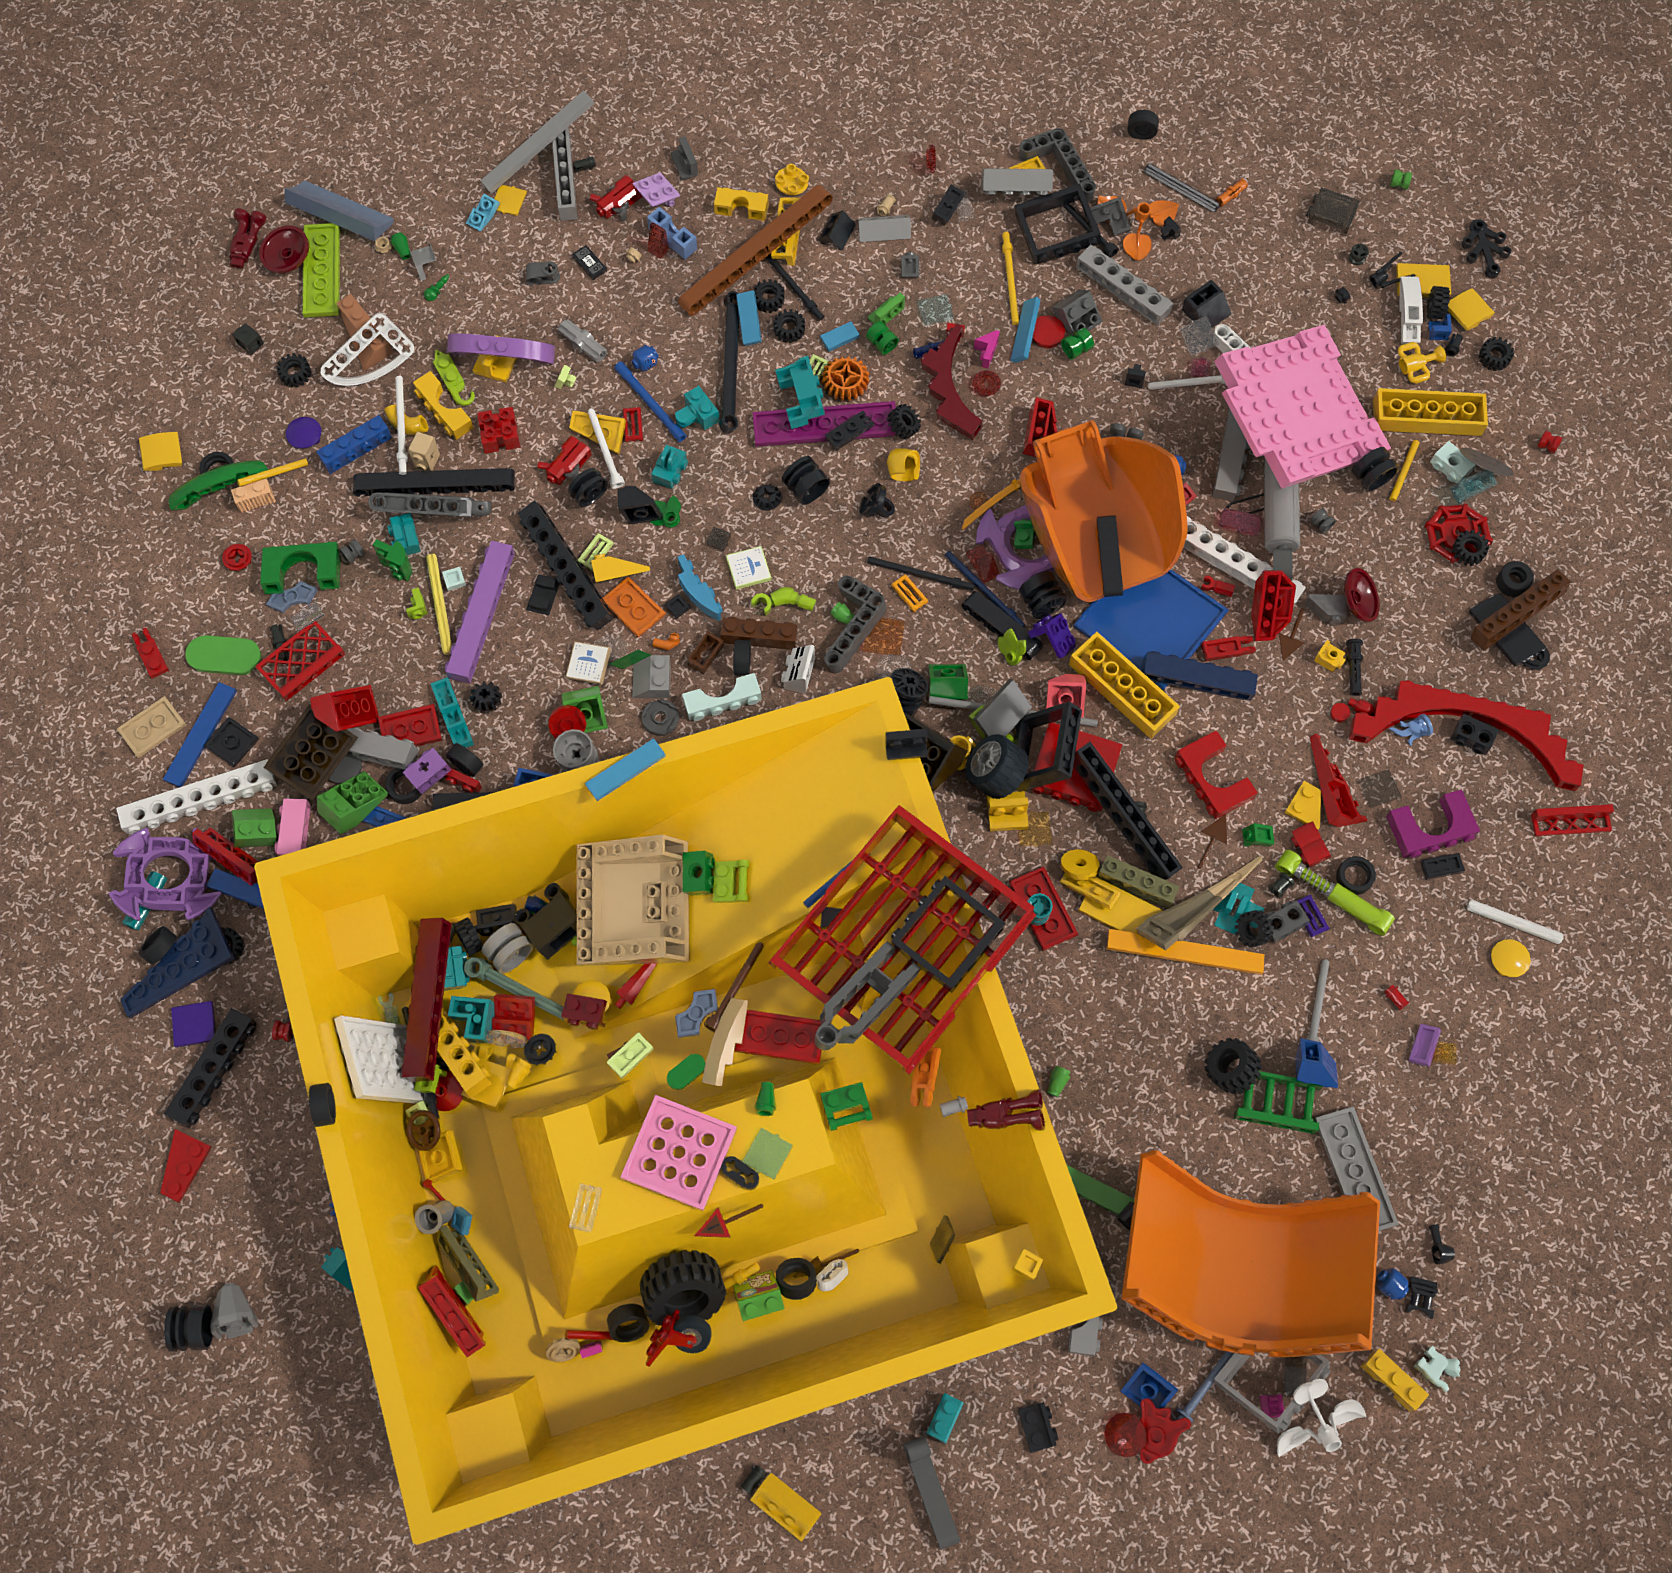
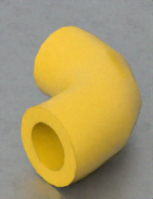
M394 404L386 407L384 411L390 424L397 429V406ZM404 413L405 434L412 436L416 435L417 432H428V423L422 415L408 417Z

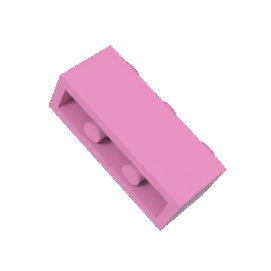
M283 799V805L279 809L281 823H278L277 826L279 839L275 843V853L278 856L306 848L311 809L307 799Z

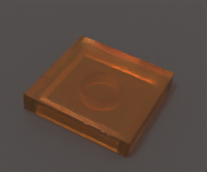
M881 618L866 637L863 652L900 656L905 621Z

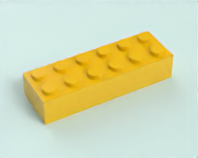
M1378 388L1373 398V417H1375L1382 431L1482 436L1488 426L1486 394Z
M1098 632L1092 635L1071 655L1068 665L1078 674L1085 675V679L1150 739L1177 715L1180 706Z

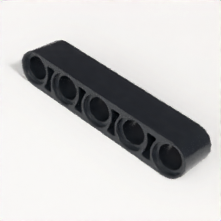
M1116 515L1097 517V531L1104 597L1123 596Z
M973 591L961 604L965 611H969V614L977 621L983 622V625L991 632L997 633L998 637H1003L1005 632L1012 628L1018 641L1026 640V652L1024 655L1027 657V660H1031L1043 648L1042 642L1037 637L1030 638L1028 630L979 592Z

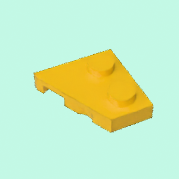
M1303 781L1285 813L1303 824L1313 821L1317 830H1319L1321 790Z

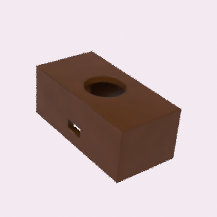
M707 631L688 658V666L704 675L723 648L724 640ZM705 650L711 652L708 660H703L700 656Z

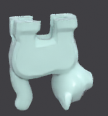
M1429 1346L1424 1352L1429 1358L1428 1363L1422 1357L1413 1367L1420 1371L1425 1379L1442 1388L1444 1392H1447L1449 1390L1447 1383L1440 1380L1439 1377L1443 1370L1453 1378L1459 1377L1461 1371L1460 1361L1456 1358L1447 1359L1444 1355L1438 1353L1434 1346Z

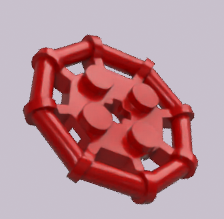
M1466 503L1451 506L1440 505L1430 520L1425 522L1424 527L1427 529L1430 543L1429 548L1448 559L1452 564L1459 560V558H1454L1456 553L1452 554L1440 545L1445 544L1447 548L1453 550L1452 546L1459 536L1455 533L1457 529L1463 533L1466 530L1469 533L1471 530H1475L1474 533L1476 534L1479 531L1478 526H1481L1482 535L1486 536L1484 540L1488 539L1489 541L1487 545L1493 543L1487 523L1488 518L1477 513ZM1461 512V514L1451 515L1450 513ZM1466 514L1475 519L1476 521H1470L1469 519H1467L1468 516H1466ZM1441 516H1444L1446 520L1442 524L1437 523ZM1435 530H1439L1441 539H1436ZM1464 544V547L1466 550H1468V552H1477V549L1474 548L1473 544Z

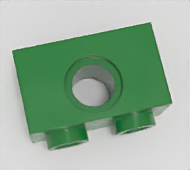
M707 851L683 852V893L690 896L713 894V868L715 866L713 854ZM702 869V874L698 877V871Z

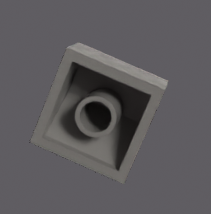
M651 655L633 664L632 698H670V655Z

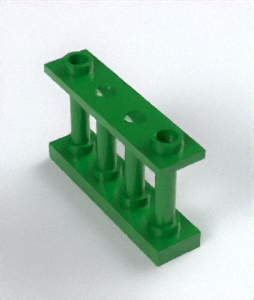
M1258 1071L1261 1075L1256 1079L1266 1081L1263 1110L1261 1112L1254 1111L1251 1107L1254 1084L1250 1086L1251 1089H1245L1243 1106L1235 1110L1234 1119L1310 1134L1317 1133L1319 1131V1123L1313 1122L1314 1119H1312L1315 1090L1320 1091L1323 1086L1312 1083L1306 1084L1297 1081L1294 1077ZM1275 1083L1286 1085L1284 1111L1281 1115H1275L1271 1111ZM1295 1086L1307 1089L1304 1117L1301 1119L1293 1118L1292 1115Z

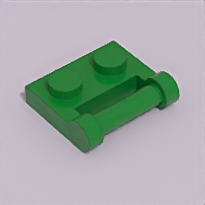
M862 1082L820 1093L830 1131L837 1130V1127L865 1119L866 1121L873 1120ZM862 1106V1112L834 1119L833 1114Z

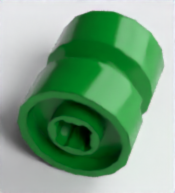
M882 321L873 324L866 333V338L873 345H876V348L882 355L892 351L899 342V338L892 331H889V328Z
M1082 328L1076 331L1073 336L1069 335L1062 339L1061 346L1068 358L1073 360L1082 355V352L1085 353L1093 349L1094 340L1090 332L1086 328Z

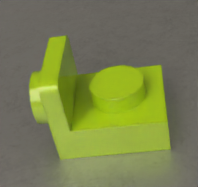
M418 587L412 589L413 597L410 598L413 607L406 609L410 619H420L428 614L422 593Z
M436 1065L434 1081L416 1082L414 1090L420 1093H435L439 1076L446 1077L447 1072L441 1070V1066Z

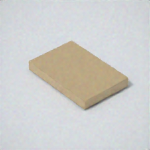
M164 696L118 727L117 730L135 755L140 758L185 727L186 723Z

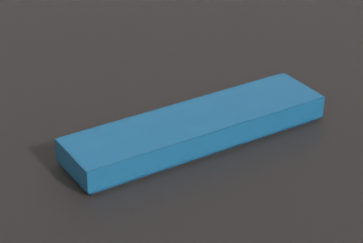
M1038 297L1023 302L1011 356L1013 363L1028 359L1041 301Z
M653 738L586 782L585 785L596 801H599L666 757V755Z

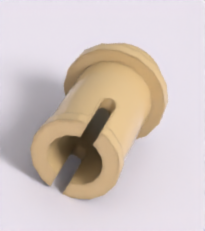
M886 195L883 202L877 206L879 216L889 215L890 208L896 201L892 195Z

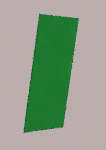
M636 650L610 663V665L625 669L651 656V654Z

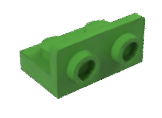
M899 293L896 296L890 297L868 316V320L873 324L882 321L886 325L904 309L905 296Z

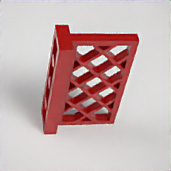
M314 619L255 667L287 702L341 659L345 653L339 644ZM315 626L319 630V637H308L309 630ZM305 640L304 649H293L294 642ZM308 640L318 641L317 650L307 649ZM321 641L330 642L333 647L328 651L320 650ZM281 652H290L289 661L278 660L279 654ZM293 652L303 653L302 662L292 661ZM306 653L317 654L316 660L313 663L305 662ZM268 663L275 664L274 673H267L262 668ZM278 664H287L288 673H277ZM291 665H302L301 672L299 674H291ZM287 677V683L279 688L276 684V678Z
M437 1265L430 1269L426 1281L420 1284L418 1288L466 1357H469L485 1346L486 1342L483 1340L484 1333Z

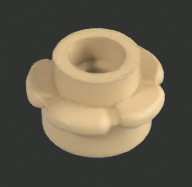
M379 237L375 241L377 252L387 253L392 248L390 240L386 237Z
M631 247L629 250H626L628 260L633 263L636 261L640 262L639 259L642 255L636 249Z

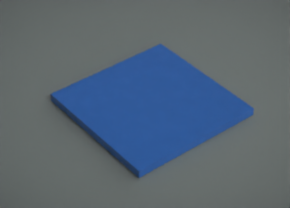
M1170 569L1159 578L1123 590V596L1104 597L1093 601L1074 623L1073 627L1088 638L1098 632L1141 671L1143 658L1150 651H1157L1167 656L1176 655L1181 659H1190L1202 642L1205 641L1228 613L1229 609ZM1154 682L1163 691L1168 686V684Z

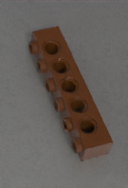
M1557 569L1475 626L1470 639L1483 651L1563 596L1571 581Z

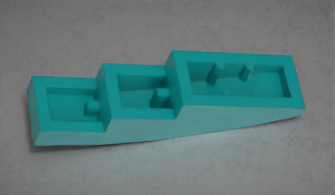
M446 677L430 683L453 745L458 743L465 748L473 746L474 742L449 678Z

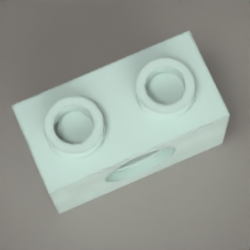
M1450 441L1434 454L1430 462L1436 470L1443 472L1449 481L1456 484L1463 481L1476 465L1464 457L1460 450Z

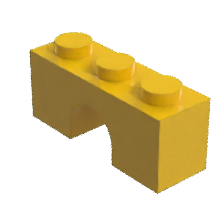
M717 187L714 213L732 216V212L736 207L743 206L748 209V219L765 221L769 205L768 194Z
M1381 1349L1373 1350L1360 1365L1374 1380L1385 1384L1394 1393L1393 1397L1409 1412L1416 1411L1429 1396L1421 1386Z

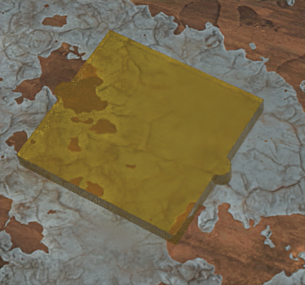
M1032 811L1027 813L1029 827L1028 829L1019 830L1020 846L1034 845L1038 847V845L1052 844L1049 812L1035 813Z

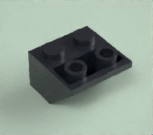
M1212 280L1188 295L1182 307V311L1194 323L1197 321L1203 323L1200 327L1205 324L1202 319L1206 318L1205 320L1207 321L1205 322L1209 323L1211 327L1209 330L1231 315L1224 292Z

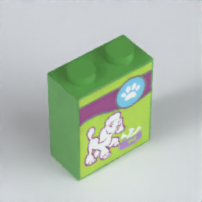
M772 1270L749 1276L743 1283L733 1285L736 1302L743 1321L784 1309L780 1289Z

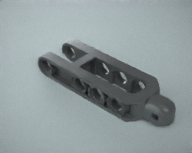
M373 493L368 500L370 508L374 511L453 516H488L491 513L492 501H476L472 497L402 493ZM418 500H419V502H420V507H419V508H418V506H417V501H418ZM436 501L438 502V508H437V509H436V507H435V502H436ZM454 502L457 504L456 510L453 508Z
M888 941L885 942L824 1005L823 1012L820 1014L821 1026L814 1036L817 1048L830 1050L837 1043H854L915 979L921 968L912 962L910 967L906 971L903 970L894 980L889 978L879 969L891 958L896 948ZM866 983L882 995L880 998L877 997L872 1007L867 1012L864 1011L861 1014L860 1019L854 1026H843L839 1031L831 1024L833 1017Z

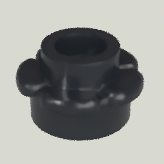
M1344 287L1336 289L1335 298L1339 303L1344 302L1346 304L1347 300L1351 298L1349 292Z

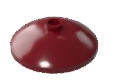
M288 225L274 229L261 243L259 257L262 264L273 273L281 274L293 271L304 262L308 255V237L300 228Z
M1361 568L1350 570L1344 581L1345 602L1356 618L1365 623L1372 622L1377 618L1380 608L1376 586L1365 570Z

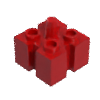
M513 407L499 409V413L492 414L491 410L477 413L485 454L499 452V447H506V450L521 448Z

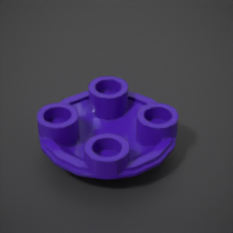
M299 417L293 420L286 429V438L295 449L308 448L320 442L321 427L319 422L313 418Z

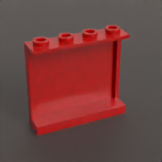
M1053 722L1048 724L1034 771L1053 766L1060 724ZM1079 731L1076 751L1088 742H1091L1114 773L1123 744ZM1074 767L1071 778L1031 790L1036 794H1048L1055 800H1067L1069 804L1074 806H1086L1088 810L1093 812L1102 811L1103 809Z

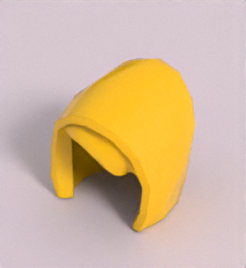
M905 448L891 450L887 460L890 478L905 482L918 480L920 474V454L916 450Z

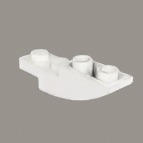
M1400 277L1399 312H1401V344L1409 342L1420 344L1423 309L1418 277Z

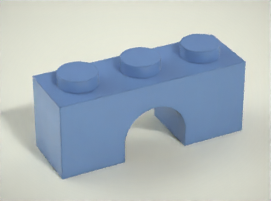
M658 207L647 217L648 229L683 259L686 260L697 250L696 236L685 227L678 230L672 222V217L662 208Z

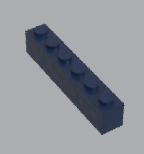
M1157 651L1146 653L1141 670L1153 682L1251 701L1256 693L1258 674H1254L1252 671L1235 670L1230 666L1220 667L1211 662H1197L1195 659H1181L1176 655H1162Z

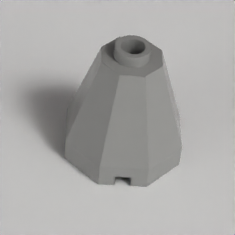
M234 1283L224 1285L217 1293L210 1324L211 1333L217 1339H223L222 1335H227V1338L231 1339L251 1333L253 1326L255 1328L259 1326L258 1318L239 1285Z

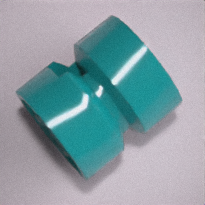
M1034 894L1027 901L1034 906L1033 912L1036 914V917L1030 924L1039 926L1047 922L1053 905L1050 898L1045 894Z

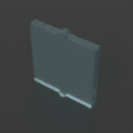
M946 294L917 301L920 310L919 315L922 316L925 326L954 319L951 310L952 305L949 304Z
M761 1128L742 1162L756 1169L757 1173L761 1172L775 1180L793 1145L779 1138L778 1134L774 1135Z

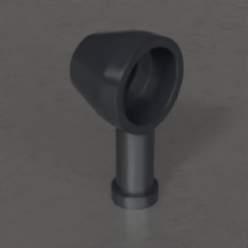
M1438 1224L1429 1226L1433 1239V1261L1437 1265L1445 1264L1454 1260L1455 1251L1453 1247L1442 1244L1439 1232L1440 1227ZM1437 1251L1440 1253V1259L1434 1256Z

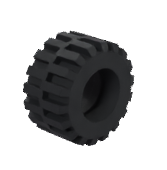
M1226 1038V1041L1220 1040L1218 1045L1214 1044L1212 1046L1213 1050L1207 1053L1209 1057L1205 1058V1063L1207 1064L1205 1071L1208 1078L1227 1093L1236 1094L1238 1092L1241 1094L1244 1093V1089H1251L1250 1086L1252 1084L1255 1085L1257 1083L1256 1078H1259L1261 1075L1258 1071L1262 1070V1065L1259 1063L1261 1060L1257 1053L1245 1042L1234 1038V1040ZM1239 1059L1237 1068L1227 1073L1230 1063Z

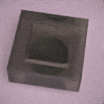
M713 527L707 540V546L724 551L731 533Z

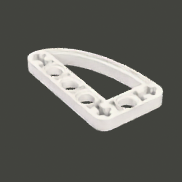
M376 313L321 366V375L329 382L337 385L363 384L387 374L413 354L414 344L385 314ZM378 317L380 319L383 317L384 325L382 326L381 324H379L376 327L378 331L375 332L374 328L369 324L372 323V325L374 326L377 322L376 318ZM370 329L372 337L369 339L364 338L362 331ZM390 330L398 332L396 339L393 340L388 337ZM379 334L400 353L384 366L367 374L356 377L337 376ZM401 337L404 338L402 342L405 345L410 344L409 352L407 350L403 352V346L400 343L398 344V346L395 344L401 339ZM350 342H358L360 348L357 351H352L349 348ZM338 354H345L347 361L339 363L336 359ZM332 360L340 367L337 369L335 366L332 370V375L330 373L325 374V367L330 368L333 365Z

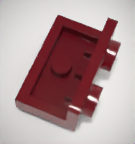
M567 993L561 1017L567 1020V1024L572 1026L585 1024L587 1028L598 1030V1027L605 1028L606 1023L602 1020L607 1001Z

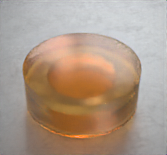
M975 492L970 496V507L976 510L987 502L988 498L982 492Z

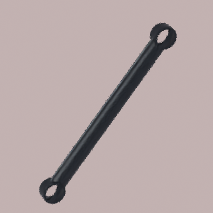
M730 291L723 300L726 307L722 418L718 424L720 429L728 434L738 427L735 412L739 309L738 305L732 304L733 298L737 301L736 294L739 293L736 291ZM728 421L733 424V428L727 427Z

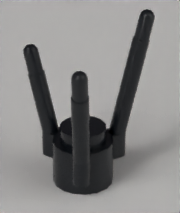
M1399 252L1384 266L1369 276L1370 282L1375 288L1379 286L1384 288L1400 282V278L1386 281L1388 279L1386 271L1393 266L1392 263L1402 255V252ZM1412 274L1404 277H1415L1416 275Z

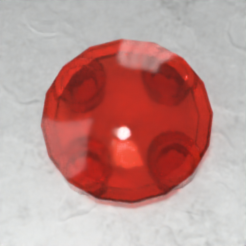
M1116 1414L1106 1424L1104 1432L1106 1443L1110 1450L1118 1456H1135L1147 1444L1146 1429L1135 1414Z

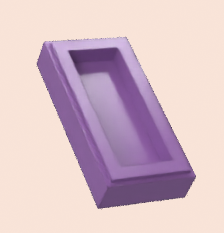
M1420 1023L1409 1057L1410 1062L1430 1067L1441 1033L1440 1028Z

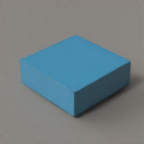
M461 1206L455 1207L451 1227L461 1235H468L473 1215Z

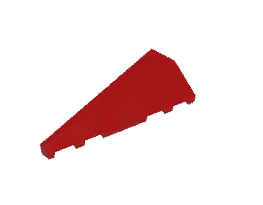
M1315 733L1309 738L1328 823L1336 827H1342L1368 821L1366 816L1360 815L1356 807L1359 806L1357 800L1353 801L1348 784L1337 765L1330 764L1327 755L1330 753L1327 749H1323L1320 741L1321 737Z

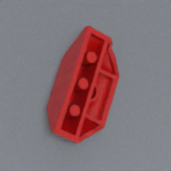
M1264 570L1255 582L1251 612L1255 641L1274 640L1277 637L1276 635L1292 619L1296 585L1282 570Z

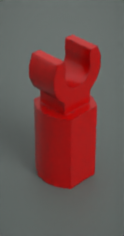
M1205 575L1203 581L1208 582L1209 585L1202 584L1201 589L1203 591L1213 590L1215 593L1232 597L1235 588L1234 584L1220 580L1216 581L1211 576Z

